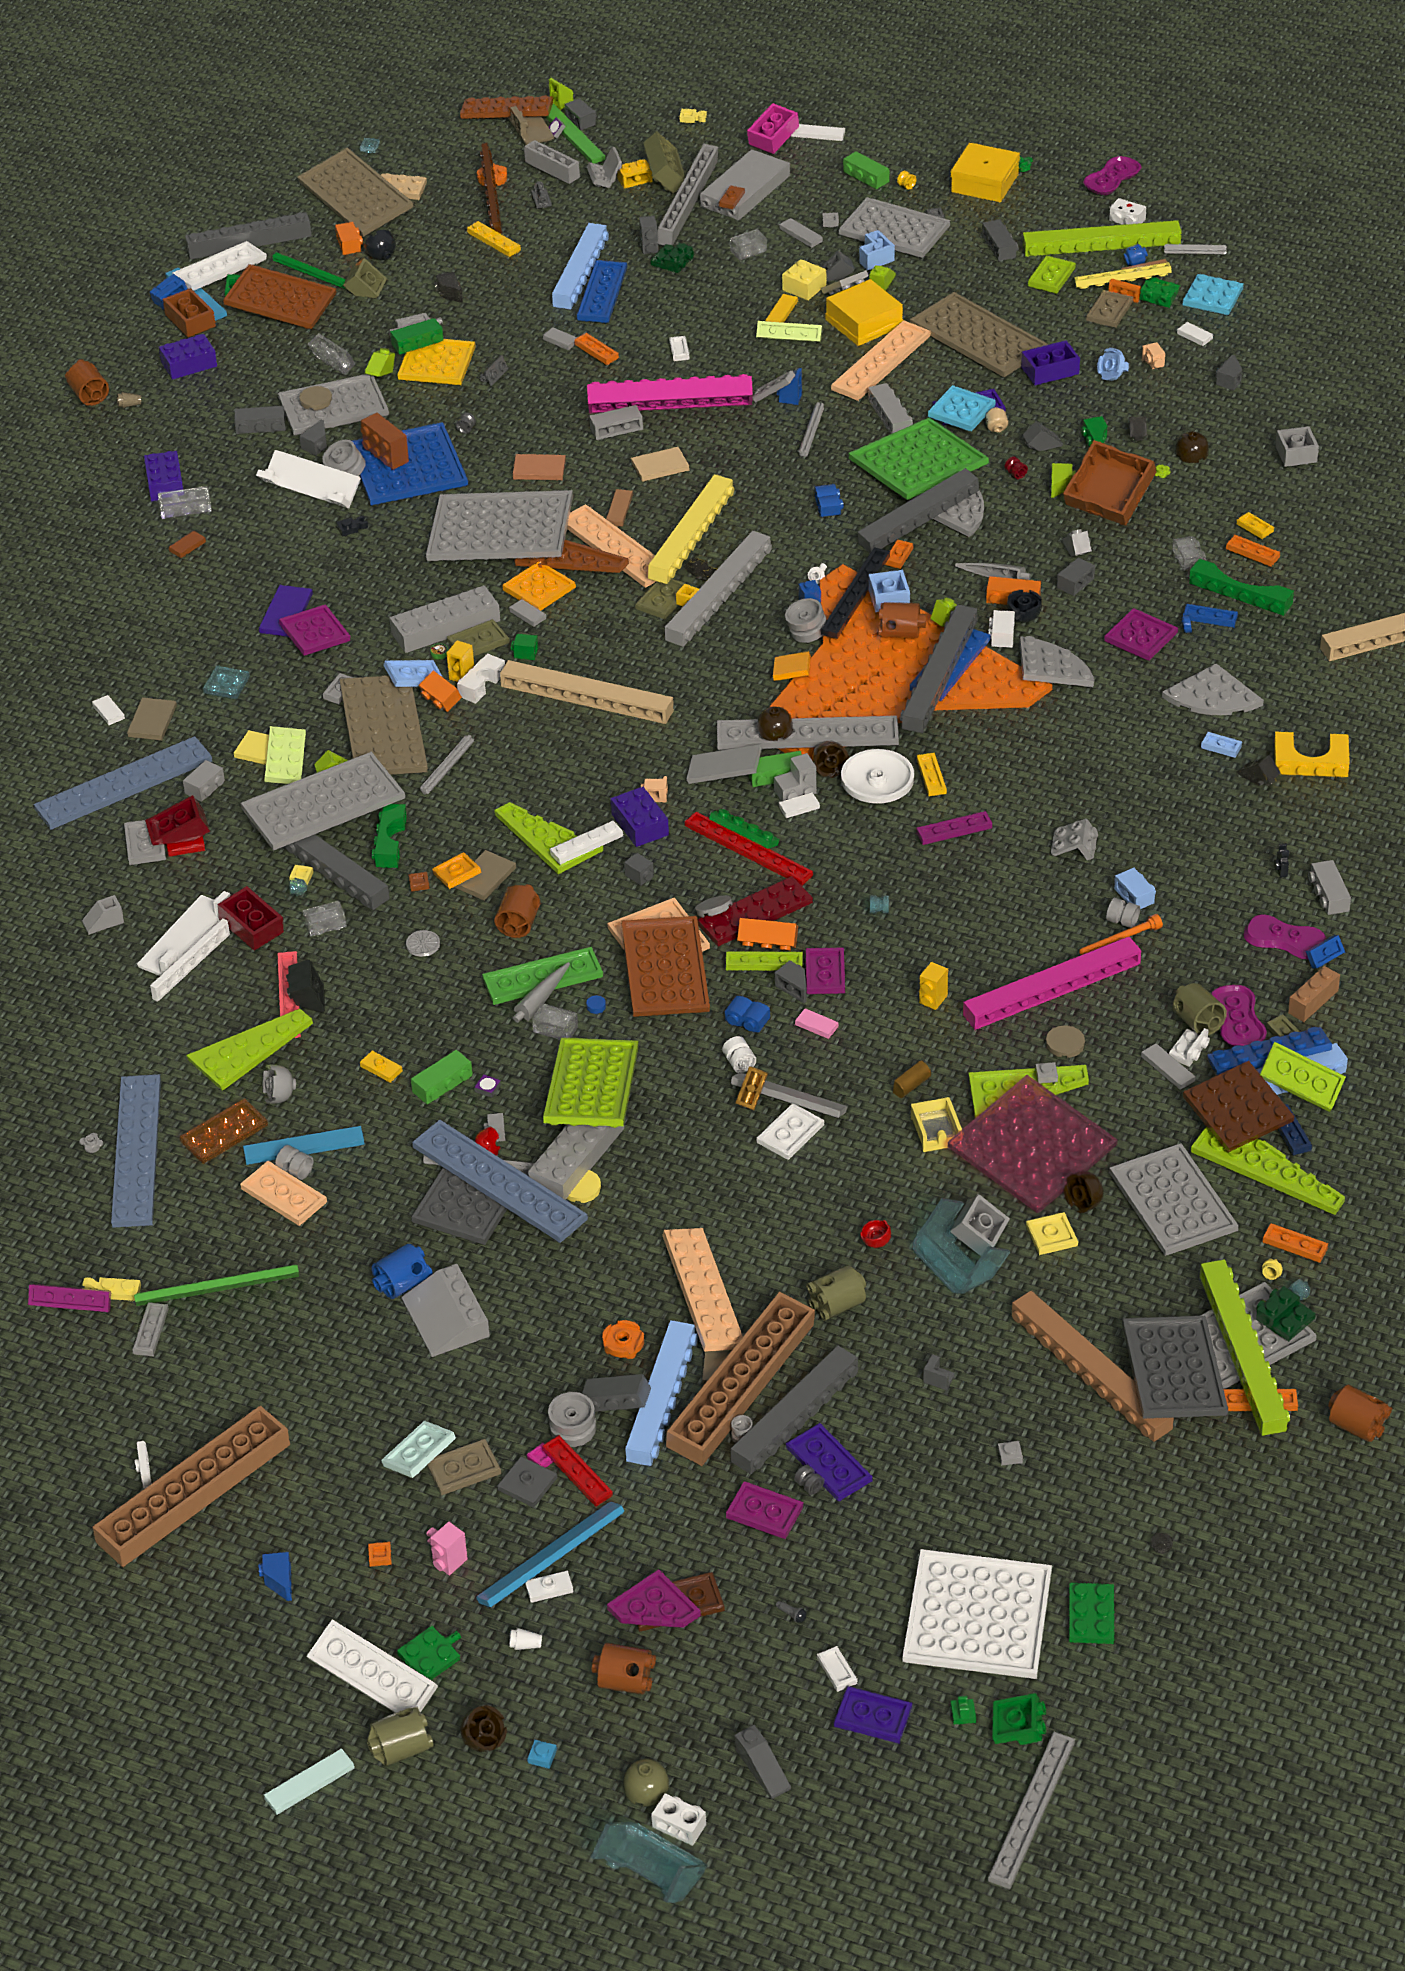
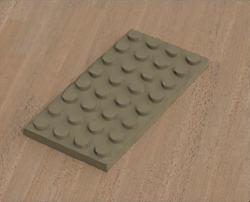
M345 148L297 177L304 187L346 223L353 222L363 237L414 207L410 199L349 148Z
M955 292L910 319V323L930 330L931 337L1002 377H1006L1021 367L1022 351L1048 345L1046 342Z
M390 676L340 679L352 759L372 752L390 775L427 772L428 766L413 688L395 687Z

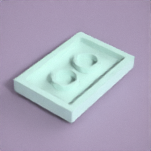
M423 1421L381 1461L384 1467L413 1478L456 1437L453 1431Z

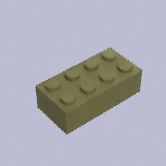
M656 131L644 142V151L648 157L647 160L650 164L649 168L652 171L653 179L656 182L659 181L665 190H670L674 194L679 190L685 179L684 170L677 148Z

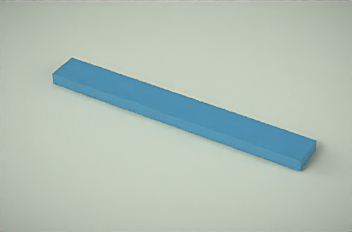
M611 1501L476 1596L478 1602L488 1607L498 1603L623 1514L624 1509L622 1505Z

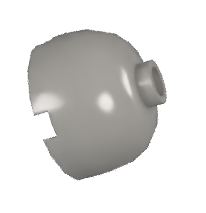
M266 1065L268 1071H264L262 1081L263 1093L268 1095V1098H264L267 1104H276L288 1100L292 1091L296 1089L295 1078L292 1077L290 1071L284 1066Z

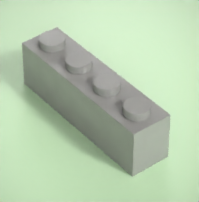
M536 140L524 146L526 163L568 184L580 177L578 161Z
M887 383L868 387V401L890 434L913 425L911 416H908L905 407H902L899 398H896L893 389Z

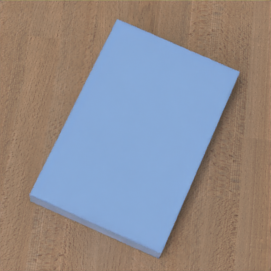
M434 660L385 661L384 667L395 687H417L433 670L443 677Z

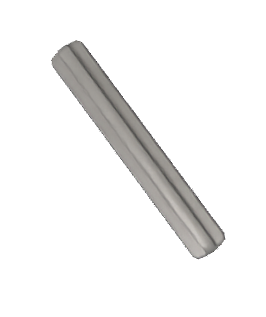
M1164 245L1165 254L1225 255L1227 249L1225 245Z

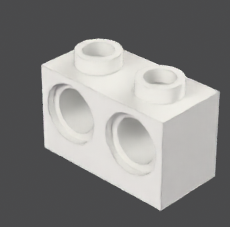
M664 1794L651 1814L653 1828L692 1846L706 1826L705 1811L696 1805L692 1806L683 1802L680 1798L672 1797L668 1794Z

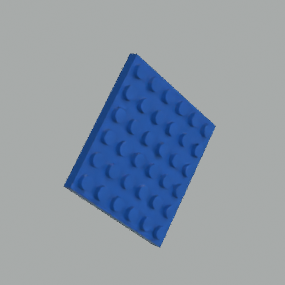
M443 422L402 430L407 437L409 462L394 470L376 458L370 451L366 450L362 444L363 439L352 441L366 461L365 468L359 477L370 505L468 485V479Z

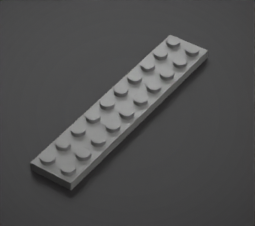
M897 716L792 718V734L786 739H783V737L778 738V741H769L759 735V731H757L758 719L717 720L718 750L760 744L762 749L817 747L824 741H835L842 746L899 745Z

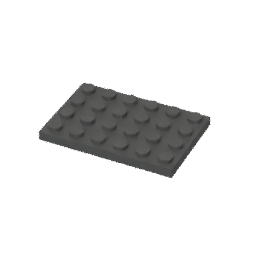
M1206 1316L1123 1319L1122 1327L1143 1419L1228 1415V1406Z

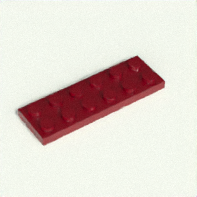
M791 876L734 902L732 906H729L728 910L714 916L706 915L697 919L698 926L717 946H721L738 938L740 918L775 921L813 903V897Z

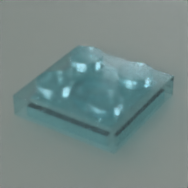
M216 666L203 687L204 693L237 699L250 678L249 671Z

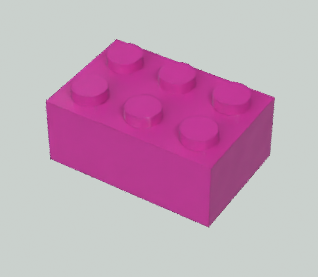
M772 103L747 130L749 145L774 154L799 127L798 113Z

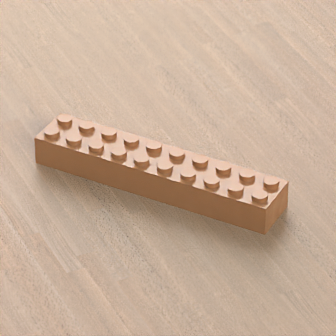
M779 1292L668 1429L666 1447L703 1466L732 1429V1419L745 1413L814 1326L815 1310Z
M262 1406L257 1407L94 1525L93 1532L96 1543L122 1567L126 1566L290 1445L288 1429Z

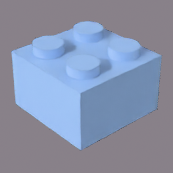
M903 570L869 574V593L875 612H879L881 603L884 602L910 603V590Z

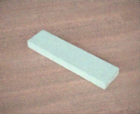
M340 1749L264 1794V1798L275 1814L278 1815L353 1770L354 1763L343 1749Z

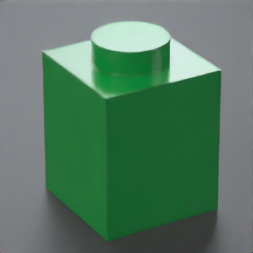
M517 634L515 640H512L511 651H514V658L535 660L538 652V636Z

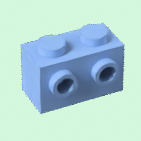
M1135 868L1115 875L1114 889L1127 903L1139 905L1140 909L1154 904L1156 894L1154 886L1149 884L1144 876Z

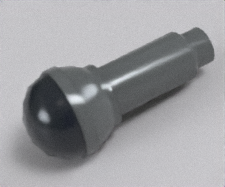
M778 1601L776 1604L779 1610L789 1614L796 1623L805 1621L807 1613L804 1608H794L781 1601Z

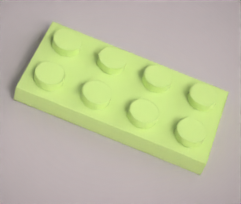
M270 726L264 782L290 784L301 779L306 730Z

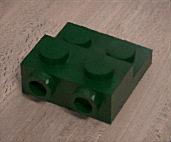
M679 243L676 247L665 244L650 260L651 266L679 273L693 259V247L683 243Z
M1285 1286L1280 1290L1275 1288L1271 1292L1267 1301L1261 1300L1256 1307V1320L1288 1342L1316 1317L1315 1312L1300 1303V1296Z

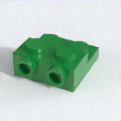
M1151 277L1148 281H1145L1141 288L1140 300L1170 308L1179 292L1180 285Z
M1036 1693L993 1701V1741L995 1744L1017 1740L1020 1745L1042 1741V1734H1046V1725L1042 1720V1715H1046L1044 1701H1041Z

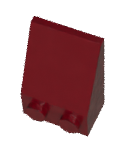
M194 795L145 820L153 845L191 841L210 832L204 810Z

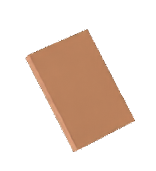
M516 454L513 479L563 480L566 455Z

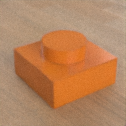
M390 1542L368 1544L370 1567L392 1565Z

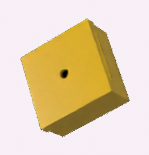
M969 142L951 170V192L1001 202L1018 176L1020 153Z
M871 279L826 298L825 320L857 346L890 333L903 321V304Z

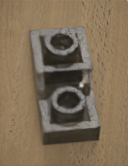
M699 558L691 559L684 566L686 571L705 582L718 569L709 566L707 560Z

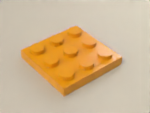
M537 562V564L524 570L502 586L503 591L518 600L523 599L541 611L575 589L576 583L549 566L542 565V568L538 567V564L541 562Z

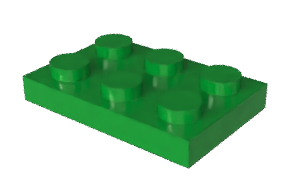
M1070 1583L1069 1642L1114 1644V1584Z

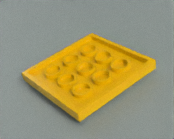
M443 339L442 342L406 352L398 372V379L461 385L476 347L475 342Z

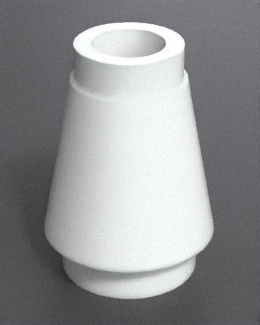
M520 1628L516 1630L511 1629L509 1647L514 1648V1650L541 1648L542 1635Z

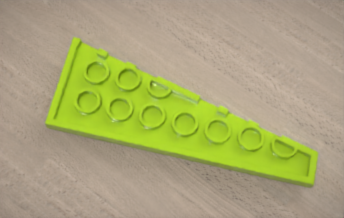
M1206 1127L1191 1146V1152L1334 1215H1336L1345 1201V1196L1328 1184L1320 1183L1316 1180L1315 1175L1306 1173L1300 1169L1299 1164H1293L1287 1160L1286 1155L1266 1141L1256 1139L1228 1153Z

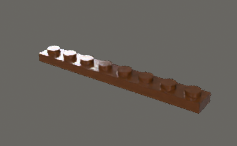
M488 143L481 144L482 151H480V155L483 160L481 163L484 169V184L487 189L485 193L487 199H489L487 200V205L490 209L488 214L491 219L489 223L491 229H495L496 232L501 234L503 232L492 153Z

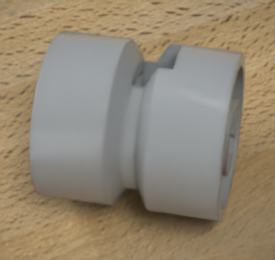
M1113 898L1108 907L1106 919L1116 924L1121 922L1122 926L1129 928L1135 927L1140 914V906L1130 902L1126 904L1124 900Z
M286 1145L278 1153L275 1163L276 1166L290 1175L303 1180L311 1172L314 1160L312 1156L300 1152L290 1145Z

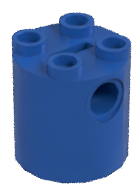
M408 1243L373 1263L372 1273L374 1278L372 1282L377 1291L383 1292L391 1299H395L431 1276L432 1270L423 1259L425 1256L423 1250L419 1246L415 1248Z

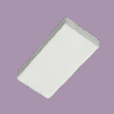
M1189 322L1177 329L1178 335L1201 346H1204L1213 339L1212 333Z
M670 337L669 342L673 361L689 360L686 337Z
M108 695L92 701L93 707L108 725L125 719L123 712Z
M812 792L779 802V808L785 818L819 809L820 803Z
M837 1646L817 1654L819 1663L837 1692L846 1689L847 1686L851 1687L857 1684L856 1676Z

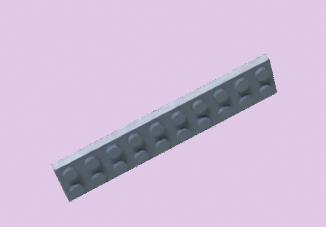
M194 736L35 803L34 809L49 829L52 830L198 768L206 760L212 762V756Z
M160 1074L121 1077L111 1219L112 1228L153 1225L161 1091Z
M441 1120L437 1121L412 1142L414 1149L559 1243L588 1220L585 1212Z

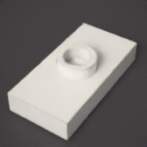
M140 1441L137 1442L139 1459H135L136 1471L141 1472L143 1488H147L152 1484L146 1443Z
M568 1571L531 1579L525 1583L531 1603L573 1593V1586Z

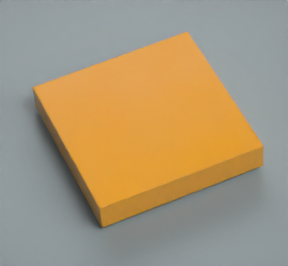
M810 652L775 657L774 681L809 675Z
M464 852L432 869L434 875L449 889L482 873L480 867Z

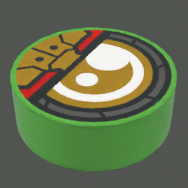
M441 643L433 645L430 649L431 656L438 660L446 658L448 647Z

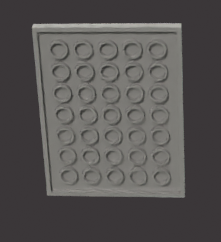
M573 491L440 494L426 559L427 561L561 557L573 500Z

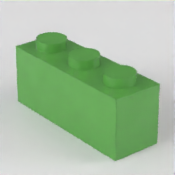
M856 151L843 159V172L867 185L878 189L889 182V168Z
M801 751L760 757L756 773L748 774L752 787L774 784V777L791 772L790 758L802 755Z
M453 1051L411 1078L412 1092L423 1102L429 1104L472 1076L471 1061L459 1051Z

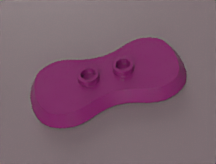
M1113 157L1107 161L1103 169L1089 174L1083 182L1088 190L1096 194L1108 195L1113 193L1122 181L1136 176L1141 170V164L1129 157Z
M1270 915L1255 916L1247 923L1243 934L1245 940L1253 946L1282 949L1301 959H1308L1306 951L1327 939L1325 934L1315 927L1289 925Z
M1226 985L1212 991L1211 994L1227 1010L1226 1019L1221 1026V1035L1230 1046H1244L1254 1041H1263L1265 1039L1267 1031L1263 1023L1255 1015V995L1249 988L1242 985Z

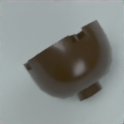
M1191 431L1182 434L1177 440L1175 455H1178L1181 461L1198 463L1200 459L1204 461L1208 457L1209 445L1204 435Z
M782 707L766 708L758 717L757 731H759V735L769 741H778V738L782 737L786 739L793 731L792 717Z
M835 741L820 743L812 753V761L816 765V771L823 777L830 776V778L841 775L842 767L849 759L847 750Z
M1087 1171L1073 1173L1066 1178L1068 1181L1067 1185L1064 1186V1195L1071 1207L1075 1205L1080 1209L1077 1212L1085 1213L1091 1211L1100 1204L1104 1191L1102 1183L1096 1175Z
M489 1705L478 1706L470 1710L462 1719L460 1726L463 1742L476 1752H489L500 1747L507 1734V1726L504 1727L503 1715L496 1708Z

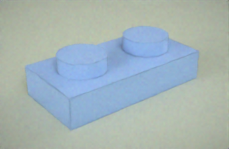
M1211 732L1206 734L1201 744L1202 749L1236 758L1242 747V741Z

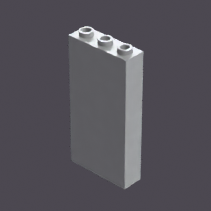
M751 149L700 193L701 207L740 220L790 176V163ZM730 185L745 188V194L734 209L719 207V201Z

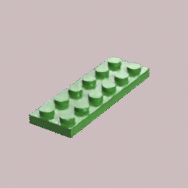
M592 947L485 973L482 974V978L491 1001L495 1005L525 997L536 985L567 962L570 963V966L555 989L602 978L603 971Z

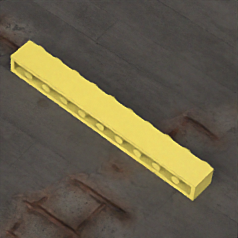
M713 475L650 562L648 579L668 584L670 579L674 578L676 571L681 568L683 561L687 560L690 551L694 550L696 543L701 540L703 533L707 532L709 525L714 522L716 515L720 514L723 505L727 504L728 498L732 497L734 493V487H732L733 479Z

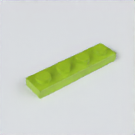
M726 952V970L777 971L789 960L802 967L803 952Z

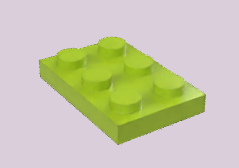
M1046 256L1028 280V286L1051 293H1058L1074 271L1076 263Z

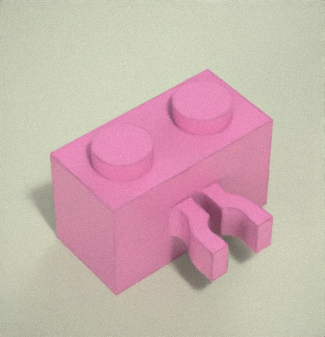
M446 1523L438 1531L432 1527L426 1532L430 1537L427 1541L432 1546L433 1564L436 1569L444 1571L450 1576L468 1560L465 1533L452 1523Z

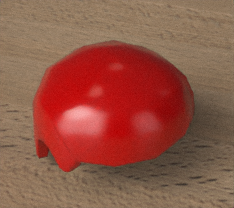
M490 1126L478 1132L475 1136V1142L498 1156V1150L501 1147L496 1146V1141L499 1139L497 1131Z
M873 1220L863 1226L860 1235L868 1247L880 1248L890 1241L891 1228L886 1220Z

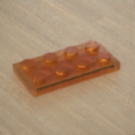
M243 1099L180 1136V1141L204 1164L268 1126V1121L246 1099Z

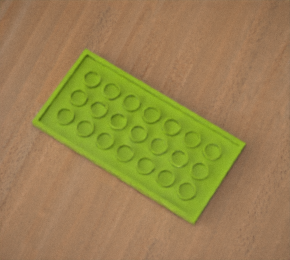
M561 1038L544 1111V1123L551 1125L570 1124L572 1126L623 1127L637 1058L638 1041Z

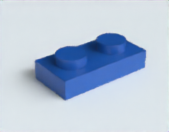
M1333 935L1306 951L1311 967L1315 969L1345 953L1339 935Z

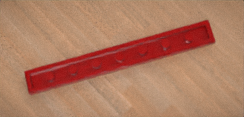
M698 812L693 813L685 821V826L785 878L793 876L801 886L813 876L812 870L743 837Z

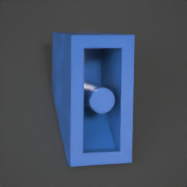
M801 368L794 371L795 376L790 384L777 391L779 402L799 404L802 397Z
M289 1552L262 1554L263 1563L259 1564V1576L264 1577L265 1586L287 1601H292Z

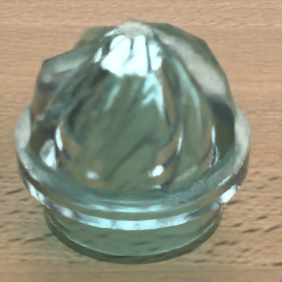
M299 878L290 880L291 895L299 896L305 893L307 884L304 880Z
M1298 1279L1289 1287V1290L1300 1296V1300L1308 1298L1310 1287L1306 1281Z

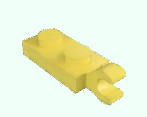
M100 1277L99 1282L92 1278H84L83 1286L87 1289L110 1290L111 1299L135 1301L134 1295L140 1292L141 1281Z

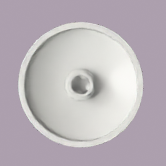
M885 749L865 750L851 756L844 763L841 770V782L845 791L858 800L868 803H887L903 797L910 791L914 783V769L908 759L894 751Z

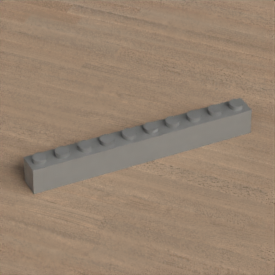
M703 144L658 227V244L673 246L717 164L718 147Z
M752 531L665 626V640L682 647L688 641H691L695 633L700 631L704 623L709 621L713 613L718 611L723 602L727 601L732 592L736 591L745 578L770 553L772 549L770 536Z

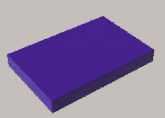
M847 1686L834 1721V1727L900 1744L912 1710V1703Z

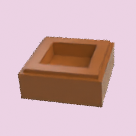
M427 872L409 874L411 891L430 889Z

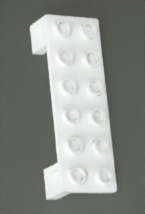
M278 450L274 451L268 469H265V471L258 469L256 474L265 482L348 509L361 480L359 476Z
M223 891L215 900L200 895L137 963L138 967L161 976L220 921L218 918V904L230 897V893Z

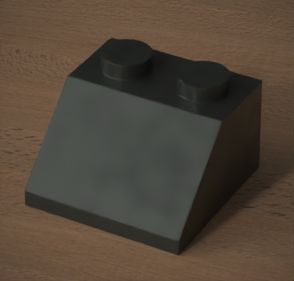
M310 959L288 966L286 978L289 984V988H287L289 998H293L297 1006L324 1012V984Z

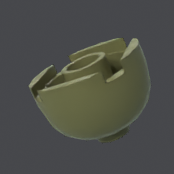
M652 1759L637 1760L625 1772L623 1782L625 1795L634 1804H636L635 1802L642 1803L646 1807L657 1805L669 1789V1778L666 1769L659 1762Z

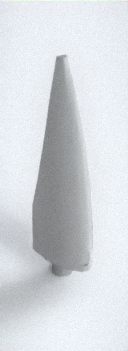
M997 563L955 564V567L988 578L992 576L1030 580L1031 577L1030 573H1026L1025 567Z
M569 962L542 980L515 1006L514 1011L516 1014L513 1016L515 1022L518 1023L522 1018L529 1021L538 1012L570 966Z

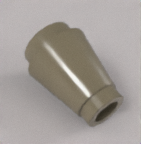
M121 392V394H117V405L122 408L141 405V395Z

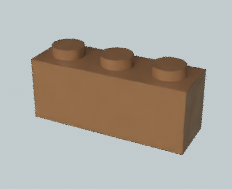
M1326 966L1321 968L1290 996L1288 1013L1305 1022L1338 992L1340 974Z

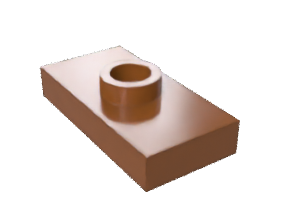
M730 185L719 201V207L734 209L745 194V188Z

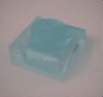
M364 138L360 145V150L375 153L380 145L379 139Z

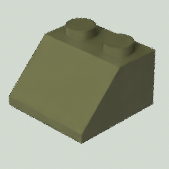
M363 258L352 267L343 285L355 296L377 298L387 278Z

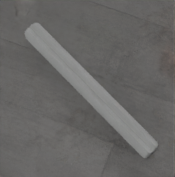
M817 402L814 406L799 449L800 456L806 457L809 453L824 410L823 403Z
M471 735L465 736L420 787L422 794H429L473 744L474 739Z

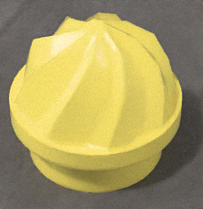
M1269 1259L1263 1263L1262 1272L1264 1277L1274 1280L1281 1276L1283 1268L1277 1259Z

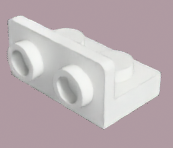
M1204 1028L1200 1035L1186 1029L1169 1052V1055L1179 1063L1190 1067L1194 1060H1198L1202 1049L1207 1048L1209 1044L1208 1029Z

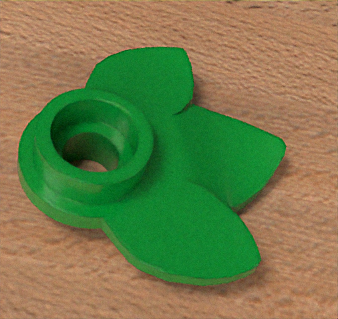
M1020 156L1018 171L1025 172L1030 170L1033 158H1022Z

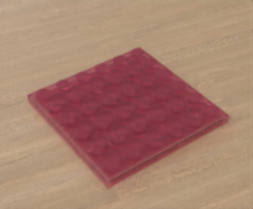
M1026 1075L950 1139L947 1147L1036 1213H1040L1064 1192V1186L1067 1185L1068 1181L1066 1178L1069 1175L1088 1171L1117 1145L1118 1140Z

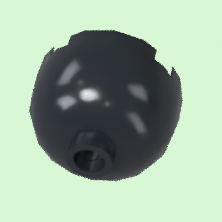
M379 230L376 232L377 235L374 237L370 235L367 238L364 248L373 259L386 260L394 253L396 241L389 230Z
M1017 590L1008 596L1007 609L1008 611L1015 612V621L1028 623L1034 621L1039 616L1042 608V599L1038 593L1029 590V593Z

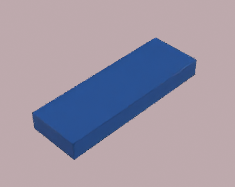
M1186 604L1183 616L1189 615L1190 621L1234 628L1238 612Z

